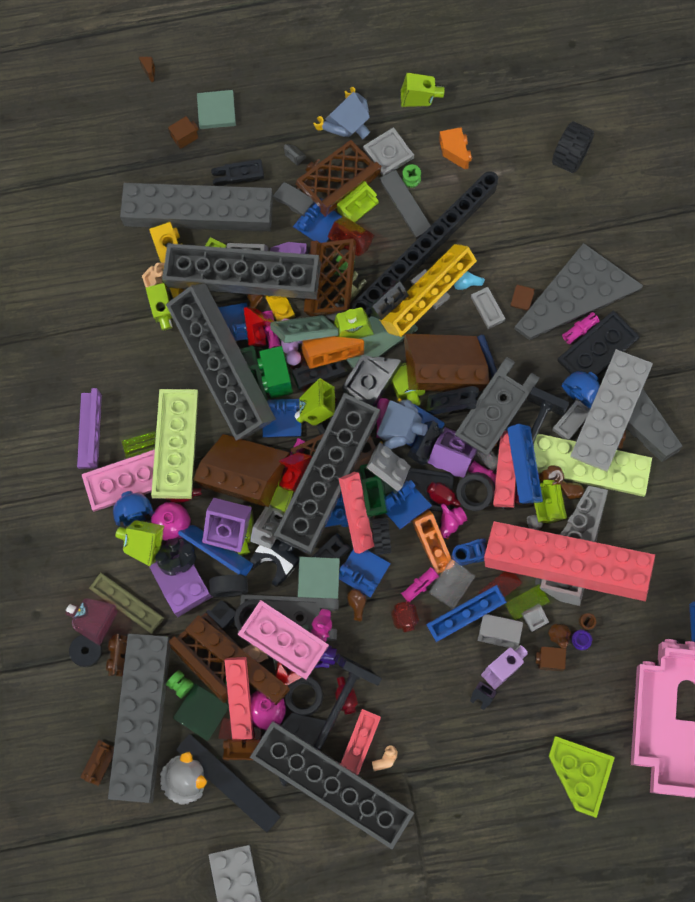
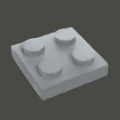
M394 127L363 146V150L373 163L378 162L382 166L380 171L382 176L414 159V154Z
M379 443L374 449L367 468L396 491H399L403 487L410 465L404 459L395 455L390 448Z

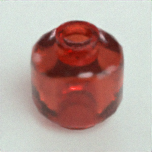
M409 601L394 605V609L391 611L394 627L402 629L403 632L414 630V626L419 623L416 606L410 604Z

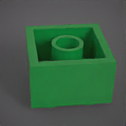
M282 346L259 351L261 358H257L265 393H269L271 399L293 394Z

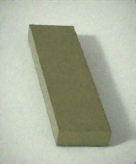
M101 572L89 587L91 591L152 635L164 620V617Z

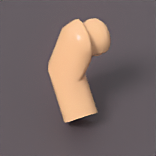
M389 745L385 748L382 759L372 761L374 771L393 766L398 755V751L394 746Z

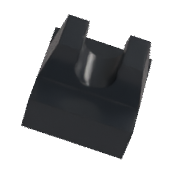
M480 681L472 693L470 702L474 703L476 699L483 702L481 709L485 710L497 692Z

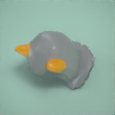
M190 752L172 758L162 768L160 773L161 790H164V795L169 800H173L174 803L181 805L189 804V802L197 801V799L202 797L207 780L204 778L202 765L199 761L192 760Z

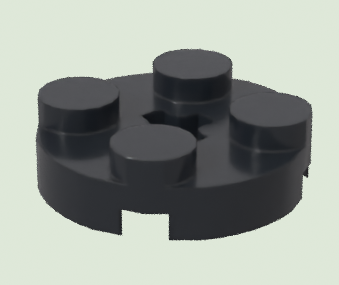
M168 539L167 543L156 554L155 560L161 571L167 575L173 576L176 575V572L180 571L184 573L192 567L196 560L195 549L192 543L186 539Z

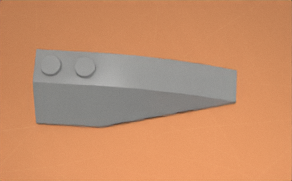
M588 486L560 535L596 542L608 490ZM542 579L540 586L542 591L555 599L577 606L581 604L585 589Z

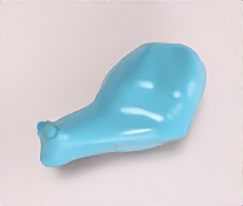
M467 271L454 284V287L457 290H463L470 286H482L485 279Z

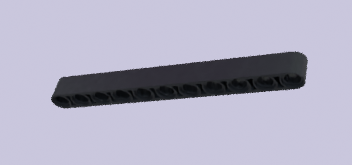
M492 171L485 172L353 303L352 309L362 307L366 309L365 312L370 317L369 311L371 309L367 308L365 304L368 302L373 303L375 300L369 297L372 295L380 297L391 286H383L385 282L399 280L403 284L495 193L498 184L497 174ZM491 181L493 182V184L488 185L485 182ZM473 194H479L481 196L474 197ZM466 206L468 209L462 210L460 207ZM448 219H454L455 222L451 223V222H448L447 220H448ZM441 231L443 234L436 235L435 232ZM423 244H429L430 247H429V248H424V247H422V245H423ZM414 256L417 258V260L411 261L409 260V258ZM402 269L405 272L402 274L396 273V270Z

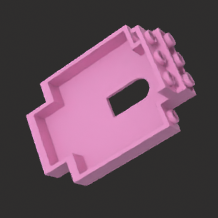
M665 639V642L659 644L657 666H655V662L643 661V664L637 666L631 765L651 767L650 793L695 798V722L676 720L677 688L679 683L688 680L695 684V642L687 641L685 644H677V640Z

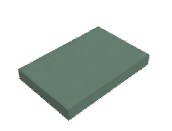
M323 315L276 321L271 323L270 328L284 343L338 336L339 330Z

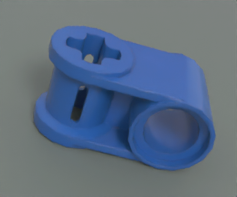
M478 539L456 546L451 555L453 563L457 566L483 562L486 552V539ZM461 551L465 553L466 558L463 560L458 559L456 552Z

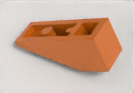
M335 336L303 340L302 353L309 369L363 355L364 340Z
M427 509L412 520V523L434 571L439 574L454 567V564L434 515Z

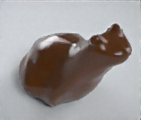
M247 294V299L250 302L249 308L256 309L264 295Z
M551 465L548 469L538 473L539 481L542 483L543 480H554L555 482H553L552 486L561 484L565 477L561 467Z
M563 480L560 484L561 490L569 499L581 498L584 494L585 489L578 483H567Z
M353 589L347 594L348 603L354 610V620L361 622L366 596L359 589Z
M564 624L552 625L548 632L550 640L557 643L562 649L567 648L571 635L569 628Z

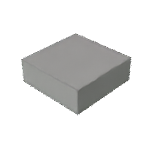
M540 604L522 612L523 618L531 632L549 623Z

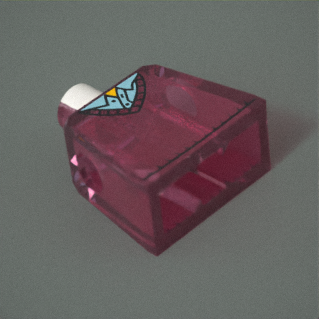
M85 598L80 607L69 604L65 614L73 618L71 623L75 631L97 645H101L118 613L114 604Z

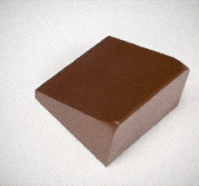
M139 57L144 72L149 80L154 82L155 64L153 58Z
M516 285L510 306L528 311L534 289Z

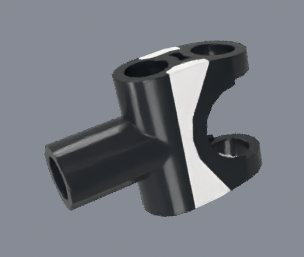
M275 540L271 549L261 545L258 546L250 560L253 564L251 569L254 570L258 565L266 561L275 563L277 565V572L272 585L278 587L298 565L299 557L292 553L295 547L280 540L278 542Z

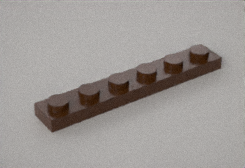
M199 615L185 629L188 635L224 664L226 658L247 657L249 684L275 705L290 690L287 685Z

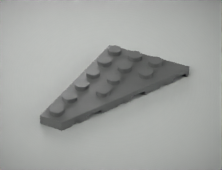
M583 243L514 329L531 340L542 333L549 332L555 327L565 325L580 316L583 317L591 311L610 305L614 301L621 300L636 291L639 292L643 285Z

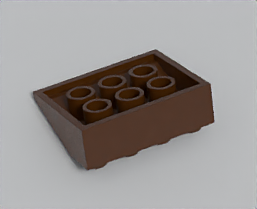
M404 334L409 390L451 391L474 386L479 391H482L489 384L488 365L477 336Z
M222 434L201 460L193 481L202 488L269 508L285 468L279 460L290 456V453L243 439L235 440L232 436Z

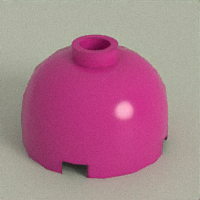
M166 502L159 505L151 517V523L164 526L162 537L164 541L174 538L183 539L178 532L188 528L191 522L188 511L182 505L175 502Z
M258 690L250 695L251 717L254 727L267 730L272 721L278 724L283 722L286 715L284 698L275 705Z

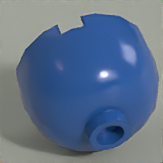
M576 371L566 378L562 383V388L571 398H577L587 408L591 409L600 384L597 381L598 377L594 373Z
M132 491L122 493L121 498L116 501L113 507V516L117 526H120V523H123L124 526H129L136 520L144 521L146 520L145 515L149 514L151 517L154 513L148 498L143 494L133 493Z

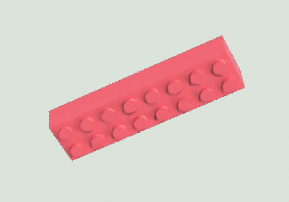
M495 521L493 522L484 555L485 567L641 601H646L655 554Z

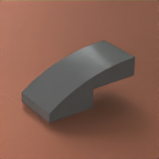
M285 182L273 195L276 201L289 206L291 211L304 217L305 212H308V209L315 205V202L309 196Z

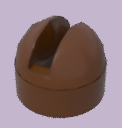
M591 613L582 614L579 618V625L583 629H592L596 625V618ZM587 617H589L588 621H587L586 624L584 625V624H583L584 621L586 620Z

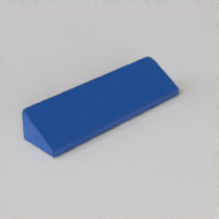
M523 424L510 426L507 430L519 502L541 503L543 499L530 426Z
M190 525L185 530L178 532L181 537L239 575L247 576L253 566L250 561L233 550L202 543L204 531L195 525Z
M495 585L426 625L437 642L507 602L498 586Z

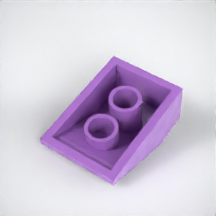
M157 562L149 566L167 602L177 617L212 598L194 564L186 572H176V575L173 576L163 573Z

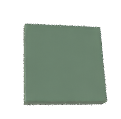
M233 90L197 93L200 129L236 126Z
M299 557L297 597L338 599L340 559Z

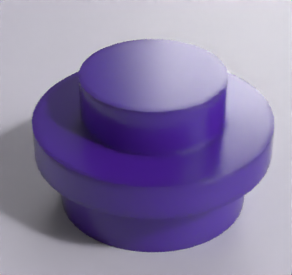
M578 630L573 634L571 641L576 649L586 650L592 644V637L589 632Z

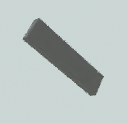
M395 169L380 177L379 181L417 240L431 225Z

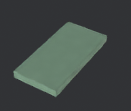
M371 316L369 320L374 335L360 338L364 340L363 355L382 357L404 340V335L399 337L389 334L380 320ZM414 324L405 334H413L418 330V327ZM362 355L345 360L354 369Z

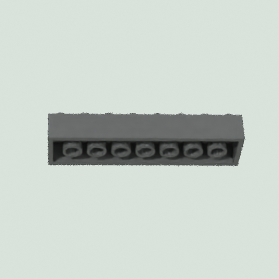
M124 183L120 218L123 225L129 227H156L171 222L173 228L271 232L273 193L272 188Z
M168 243L162 280L166 287L187 289L191 285L206 283L209 291L317 299L321 261L319 255Z
M206 283L191 285L168 302L166 306L235 440L249 437L276 420Z
M343 394L274 534L276 539L312 555L342 493L339 478L352 473L380 416V409L348 394Z
M128 634L109 785V800L153 803L171 650L168 642L170 640L169 637Z
M272 721L250 756L257 763L390 849H393L414 815L412 809L275 721Z

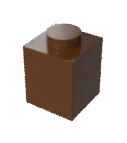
M187 116L168 127L170 136L180 149L198 139L197 131L199 129L193 120L190 122Z
M541 647L540 652H536L535 664H539L540 670L562 672L565 670L566 649Z

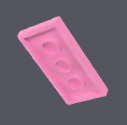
M155 450L81 474L93 512L113 506L121 498V494L127 491L143 495L151 493Z
M261 600L238 633L240 637L305 680L308 679L329 647L327 643Z

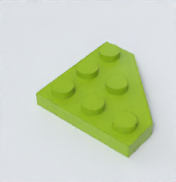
M555 736L548 757L575 811L597 818L615 757Z

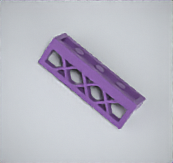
M91 388V393H81L78 469H98L102 395L97 388Z

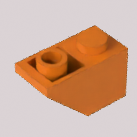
M462 127L440 131L439 141L443 157L463 169H468L472 158L470 150L466 149L468 140L467 135L462 132Z

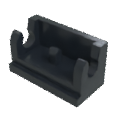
M392 280L390 282L392 286L373 303L368 302L365 304L367 308L371 309L369 311L371 316L383 320L409 296L399 280Z
M435 421L424 423L428 427L426 435L417 436L407 455L421 465L428 463V457L437 439L445 431V428L436 427L438 423Z

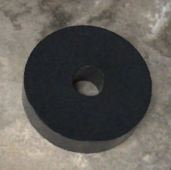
M87 634L76 637L69 648L71 660L80 667L94 666L102 656L101 643L95 637ZM84 648H89L87 654H83Z

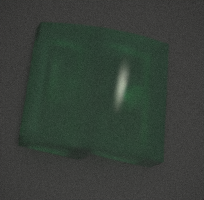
M195 684L173 719L208 741L229 709V705Z

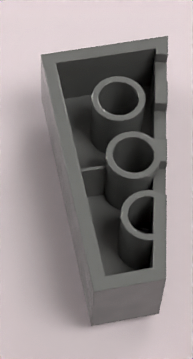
M642 389L626 428L630 431L631 435L637 437L652 454L663 462L678 453L682 448V444L644 389Z

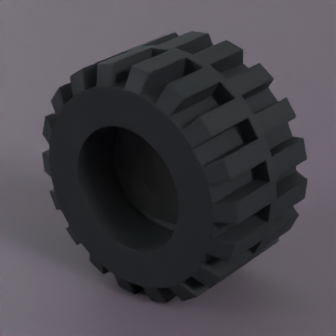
M572 121L566 127L553 154L552 164L572 174L576 172L589 150L594 137V130Z

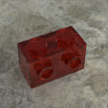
M343 216L334 221L328 238L333 241L355 239V255L360 256L368 251L375 235ZM347 245L344 248L349 250L350 245Z

